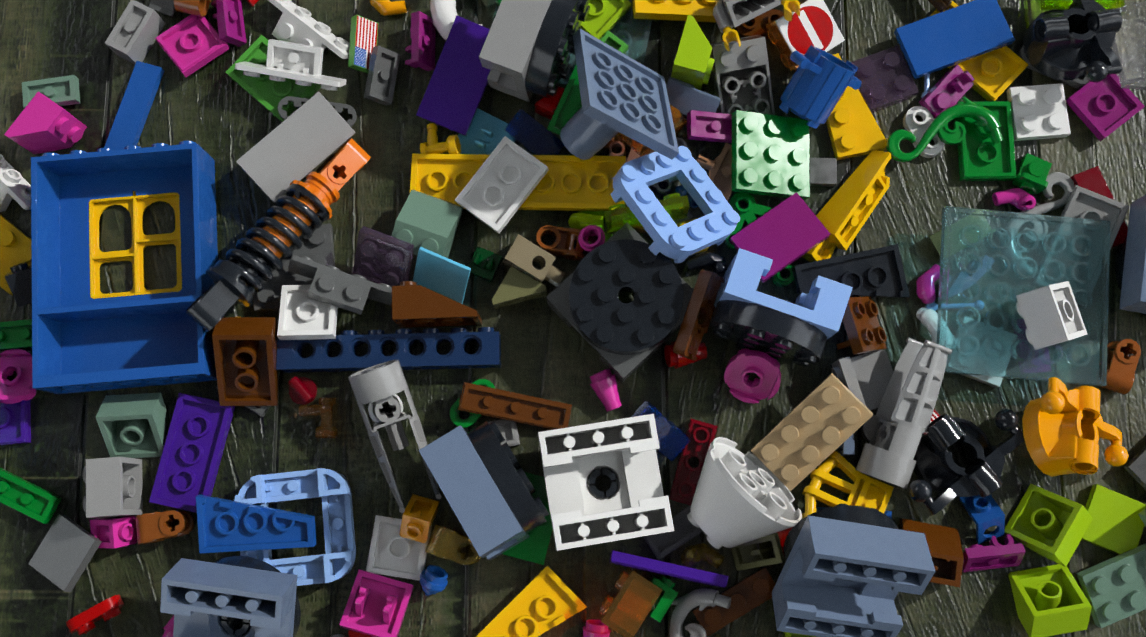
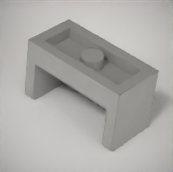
M131 0L105 41V44L117 56L133 64H136V61L143 62L154 44L155 38L160 34L166 23L154 9Z

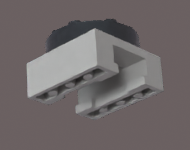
M502 0L479 55L482 67L490 69L487 78L490 87L530 102L533 93L546 98L550 96L555 97L560 85V79H566L571 67V64H569L571 54L575 55L573 35L579 30L582 21L585 22L590 10V6H588L589 0Z

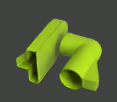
M579 211L570 216L568 223L571 228L582 230L588 225H597L604 231V218H608L609 211Z

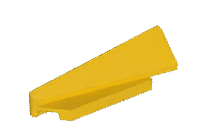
M871 151L819 211L816 217L829 231L830 236L801 257L809 262L831 258L836 246L838 249H848L889 188L890 177L885 176V167L889 160L892 159L890 152Z

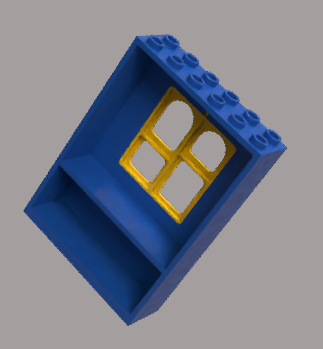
M181 141L179 145L155 143L152 144V147L145 148L129 145L125 146L122 150L99 148L97 152L73 150L69 154L64 155L48 152L43 153L40 157H31L32 388L55 394L217 381L212 339L214 327L207 332L186 313V310L214 283L208 276L207 270L218 262L215 160L194 141ZM158 201L170 204L175 213V231L166 234L145 235L143 232V215L147 207ZM110 206H123L129 211L131 216L132 246L128 250L102 252L99 247L100 216ZM174 244L176 246L177 285L174 288L146 290L144 286V249L147 246ZM130 261L132 263L133 277L131 291L101 293L100 266L103 263Z

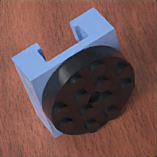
M739 248L724 274V283H721L714 303L715 310L710 323V327L713 329L712 334L735 342V347L739 350L748 348L761 351L776 360L778 358L790 360L803 367H809L810 363L815 364L819 362L827 339L839 331L853 287L818 276L812 282L808 294L801 293L797 297L795 304L756 291L761 276L765 277L770 271L773 259Z

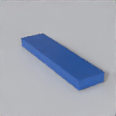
M136 61L104 148L122 150L125 146H137L164 74V70L161 67Z

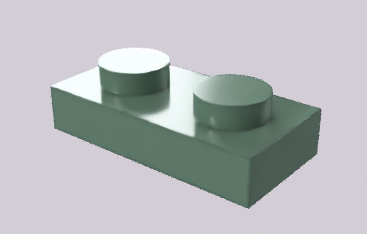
M75 75L22 82L24 108L38 91L59 106L80 104L79 79Z

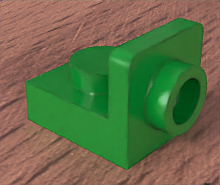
M1026 153L1017 170V178L1013 180L1012 184L1029 194H1039L1047 188L1048 182L1046 178L1052 163Z
M652 575L650 581L663 589L661 595L656 592L649 602L648 608L651 609L649 615L660 623L678 592L673 589L675 583L663 575H660L658 579Z

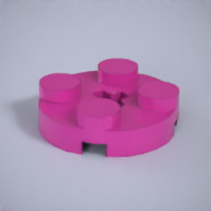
M748 348L741 349L738 354L729 360L724 373L725 384L727 382L730 393L743 402L759 403L760 400L766 398L769 400L775 396L780 387V363L764 352ZM747 373H755L760 379L755 378L754 381H750Z
M11 349L0 353V356H2L0 357V403L13 404L22 400L32 399L37 392L36 389L32 388V355L22 349ZM14 371H16L17 377L9 381L7 377L12 376Z

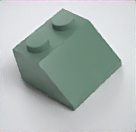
M411 190L396 219L389 246L417 256L419 248L423 247L448 258L463 207L416 190Z
M145 393L105 396L96 415V420L110 457H161L168 434V412L162 394Z

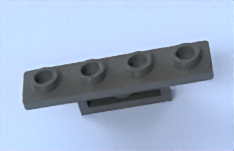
M291 256L288 270L313 279L307 297L360 315L367 298L392 306V287L387 284H377L368 281L361 275H351L342 272L335 266H325L316 263L307 256Z

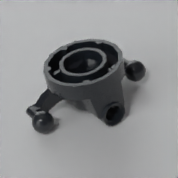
M1073 0L1067 10L1052 9L1043 12L1030 24L1022 41L1024 54L1034 68L1048 77L1056 80H1073L1085 75L1090 82L1098 83L1104 80L1107 75L1118 74L1122 71L1118 56L1111 49L1115 35L1122 25V15L1118 9H1105L1095 0Z
M1002 409L996 414V426L1003 431H1010L1012 435L998 445L993 446L990 444L986 434L971 421L959 417L952 418L946 413L933 420L929 424L927 432H923L913 459L916 461L914 472L919 480H915L910 484L908 492L910 497L916 502H923L930 512L935 515L956 496L969 497L980 495L983 498L996 491L1003 483L1000 477L1005 463V455L1025 441L1023 431L1018 426L1019 418L1017 414L1010 409ZM955 442L963 444L967 451L968 462L965 468L955 464L952 459V452H948L946 449ZM932 491L938 493L934 499L931 497Z

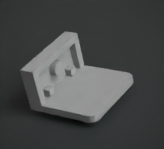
M882 349L852 358L849 356L832 363V373L869 410L879 407L893 373L885 350Z

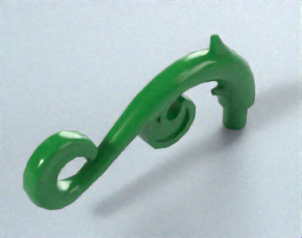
M963 97L964 104L949 107L931 122L912 152L904 153L900 150L899 143L901 140H909L911 143L916 141V136L913 133L903 129L896 130L890 134L886 141L887 152L892 154V159L905 163L918 157L936 134L941 142L946 145L960 143L966 136L965 126L958 121L952 124L953 130L947 126L948 122L955 118L969 117L978 121L975 122V125L983 127L985 133H989L993 144L1004 140L999 129L1001 125L989 109Z

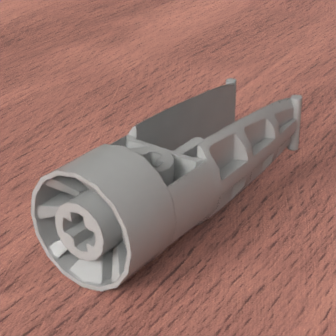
M909 337L906 339L907 345L895 366L876 413L878 420L870 443H865L856 470L906 489L916 461L913 460L923 432H927L936 405L948 354L952 353V349L929 340H925L922 343Z
M398 359L358 371L348 378L377 460L399 506V511L403 513L405 512L404 503L378 428L385 426L393 451L401 450L409 446L401 420L408 418L419 450L428 444ZM404 390L412 413L406 411L400 414L399 401L393 395ZM375 402V415L380 421L373 423L371 427L364 404ZM388 402L389 405H395V408H392L393 413L387 415L385 411L380 412L379 409L383 408L382 403ZM423 459L437 499H441L442 496L438 483Z

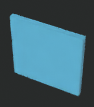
M477 109L467 136L458 134L461 143V154H491L504 136L515 142L521 131Z
M420 247L413 281L417 285L426 287L463 304L471 268Z

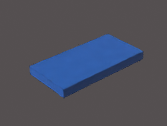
M974 0L899 27L894 31L914 79L1010 45L1015 41L997 0Z

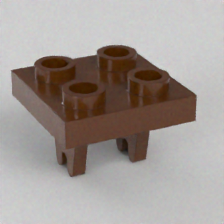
M871 296L849 297L842 319L849 340L837 344L838 350L851 347L853 355L887 349L885 343L886 333L880 327L877 318L878 308L871 299Z

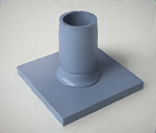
M579 28L573 35L582 107L561 129L560 137L564 146L577 158L588 160L620 132L672 160L679 154L665 78Z

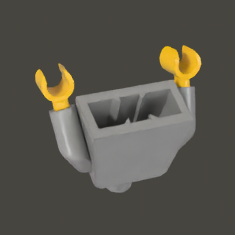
M718 0L713 8V16L720 32L724 33L722 39L726 50L730 51L728 44L731 41H736L739 47L741 46L739 34L736 30L732 29L733 27H737L779 5L784 6L785 20L792 21L791 12H795L800 16V2L798 0Z

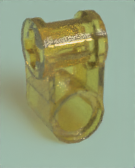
M435 524L425 552L462 565L475 564L480 560L481 557L468 537ZM472 545L471 550L475 552L474 556L465 559L466 554L462 552V549Z

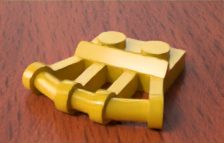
M834 451L810 474L811 482L803 490L805 513L802 514V519L816 512V501L831 507H835L838 504L875 508L884 514L894 487L857 471L842 455ZM839 467L854 481V484L833 476L829 472L833 468ZM827 484L849 494L847 501L821 491V485Z

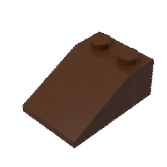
M414 281L400 282V286H392V320L400 328L482 326V319L477 310L426 287L417 285Z
M223 317L215 325L212 334L220 406H277V334L275 317Z

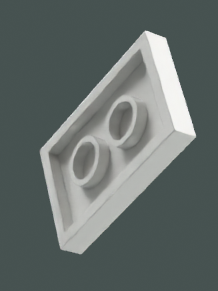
M504 136L455 201L500 234L549 169L545 164Z

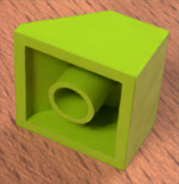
M691 15L687 16L671 77L694 85L695 89L701 90L702 84L708 85L715 59L710 58L712 46L695 18Z
M1030 484L1006 525L1004 533L1010 534L1015 540L1037 554L1066 567L1091 524L1093 517L1082 504Z
M1056 564L1009 573L1018 618L1029 637H1048L1087 630L1092 606L1067 566L1064 567Z

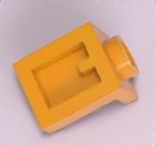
M413 494L402 515L399 535L407 539L426 543L430 526L438 511L439 501Z

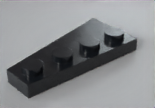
M898 244L791 267L796 290L799 294H808L812 282L818 276H822L853 287L850 296L910 297Z

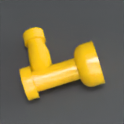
M427 124V142L420 143L421 154H440L446 152L449 154H461V143L457 134L448 136L446 142L438 143L437 124Z

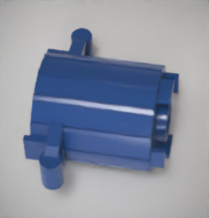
M810 45L805 55L799 51L792 52L790 59L798 65V68L780 97L782 103L779 108L787 114L791 109V112L808 121L807 126L817 129L820 123L825 124L847 86L854 90L861 87L862 82L854 76L858 67L848 60L845 63L832 54Z

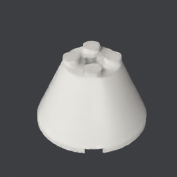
M717 437L710 443L690 507L691 512L687 515L688 520L694 526L700 527L708 535L706 537L708 542L716 549H720L722 546L732 548L796 526L802 519V513L799 508L795 511L792 505L795 498L789 489L750 451L743 454L735 448L737 446L736 442L723 437Z

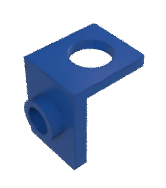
M980 495L959 497V501L976 524V541L978 544L990 541L992 536L998 538L1004 535L1005 514L991 495L983 498ZM997 526L993 532L984 534L985 530L989 527Z

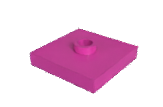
M193 14L155 38L185 78L229 50L227 43L219 39L218 32L204 16Z

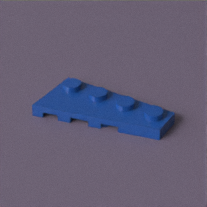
M200 494L196 496L199 553L314 547L316 545L315 516Z

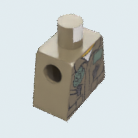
M519 234L501 263V266L510 269L512 266L540 283L546 280L556 287L559 286L565 275V272L552 265L556 257ZM532 262L539 263L541 270L535 269Z

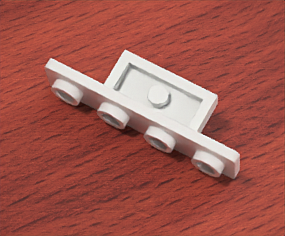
M268 0L283 12L272 33L275 38L280 41L324 48V50L328 47L340 58H349L350 43L343 38L336 37L331 33V28L326 24L313 19L311 12L307 9L297 6L292 0Z
M270 39L268 40L266 65L251 62L235 63V69L243 70V75L260 77V74L269 75L270 80L286 81V78L294 79L297 85L312 86V83L321 84L322 89L337 91L338 87L346 85V79L321 75L324 48Z
M0 154V212L7 210L12 198L23 209L31 210V185Z

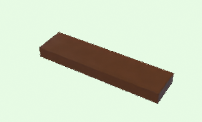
M463 382L458 410L552 430L568 427L572 409L571 404Z

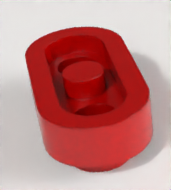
M119 594L112 596L68 620L66 624L70 633L85 634L96 627L94 623L103 618L104 621H107L121 614L120 608L124 606L121 596Z

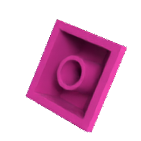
M38 91L4 135L31 153L40 154L71 148L75 142L82 138L87 126Z

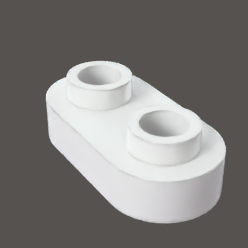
M922 106L912 107L903 118L905 130L916 136V141L913 143L914 147L918 145L934 120L930 111ZM916 115L921 116L922 119H923V122L917 121L916 118H915V116H916ZM937 134L932 138L935 145L928 144L920 154L922 157H935L943 149L944 143L941 142Z

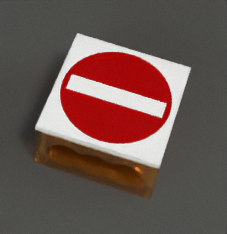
M804 0L800 3V16L795 12H791L792 21H787L783 13L766 24L768 29L767 35L770 41L777 45L781 52L780 58L782 63L791 71L798 68V65L790 59L792 52L799 51L805 55L810 45L827 52L845 41L824 0Z

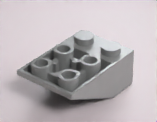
M754 35L740 38V47L738 42L731 41L728 44L730 51L726 50L724 42L710 44L712 46L710 58L715 59L711 78L715 95L720 97L721 100L718 106L719 112L732 114L734 111L740 110L775 115L765 37Z

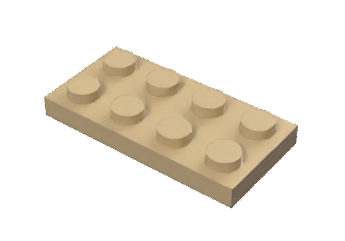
M831 373L751 449V452L791 491L873 416V413Z

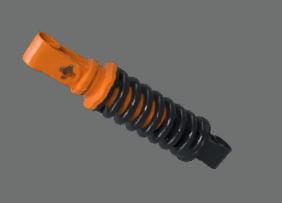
M352 138L338 149L334 154L335 156L319 173L310 172L305 182L293 180L286 190V196L279 197L276 200V206L269 207L266 211V216L260 217L256 221V227L247 230L246 238H240L236 242V249L233 248L227 251L226 260H219L213 267L207 270L208 276L214 283L186 310V313L207 332L224 317L228 309L235 302L249 307L253 300L252 293L263 290V285L256 277L259 276L265 281H271L273 274L267 266L280 271L283 268L280 258L290 260L293 255L289 247L299 250L303 246L299 237L304 239L312 237V231L309 226L319 229L324 221L329 220L333 216L329 205L336 203L340 198L338 191L371 158ZM334 170L338 172L336 176L337 178H334L333 174L335 173Z

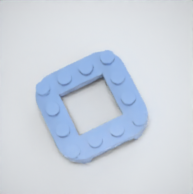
M685 146L678 147L679 154L672 160L658 152L624 163L612 178L614 191L611 193L614 202L617 203L624 200L654 241L648 247L650 251L655 255L661 252L663 255L674 259V263H682L689 255L711 245L717 244L719 246L735 230L737 223L740 221L739 214L733 210L722 192L715 186L706 171L692 157L690 150ZM666 179L669 182L679 180L705 216L678 227L648 186Z
M317 468L266 475L260 474L250 477L241 487L238 495H235L234 501L269 507V503L322 497L326 554L272 560V549L240 551V556L256 558L272 565L281 573L297 575V586L329 583L339 580L348 574L355 562L356 544L352 492L345 476L331 469Z

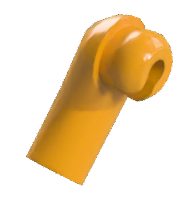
M369 0L371 6L383 16L407 13L405 0L393 2L390 0Z

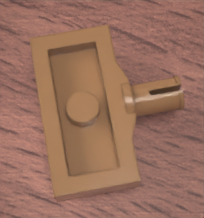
M725 143L721 154L714 161L701 155L698 156L696 161L702 168L709 170V178L722 192L725 199L729 201L733 193L732 145Z

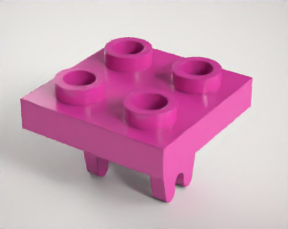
M359 569L339 624L340 627L373 637H398L414 586Z

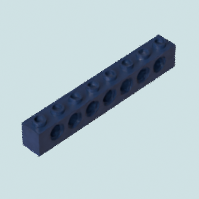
M480 327L478 332H467L466 328H451L450 333H439V329L434 328L423 329V333H412L410 329L395 330V334H385L384 330H369L366 335H357V331L345 330L341 331V335H336V339L279 340L277 337L276 370L283 373L361 371L395 359L399 360L402 370L501 368V335L499 331H494L492 327ZM471 341H476L480 345L479 350L475 354H467L465 352L466 345ZM443 342L452 344L451 351L446 355L438 353V347ZM390 343L396 344V352L392 356H385V346ZM415 343H423V352L417 356L412 355V346ZM339 344L341 346L340 354L337 357L331 358L329 354L331 347ZM362 344H368V353L363 357H358L357 348ZM308 345H312L313 354L308 358H303V349Z

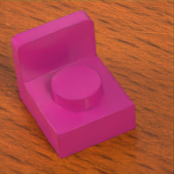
M135 516L90 520L91 534L102 541L98 548L114 549L137 543Z

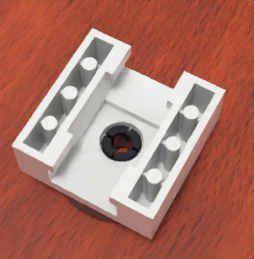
M654 414L538 432L546 494L557 551L674 531L669 497L664 496L656 450L660 449ZM602 475L609 479L610 486L607 491H599L594 486L597 476Z

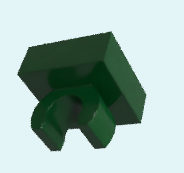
M477 246L468 266L471 268L470 274L493 283L503 257Z

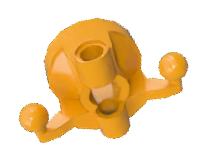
M1051 377L1048 379V392L1039 399L1030 400L1026 405L1022 418L1023 436L1034 464L1044 474L1053 477L1073 473L1083 475L1096 473L1098 471L1099 438L1107 439L1111 442V445L1104 452V458L1108 464L1119 467L1127 462L1129 455L1125 447L1122 446V432L1115 426L1103 422L1100 414L1101 392L1096 387L1078 386L1073 390H1067L1066 385L1060 379Z

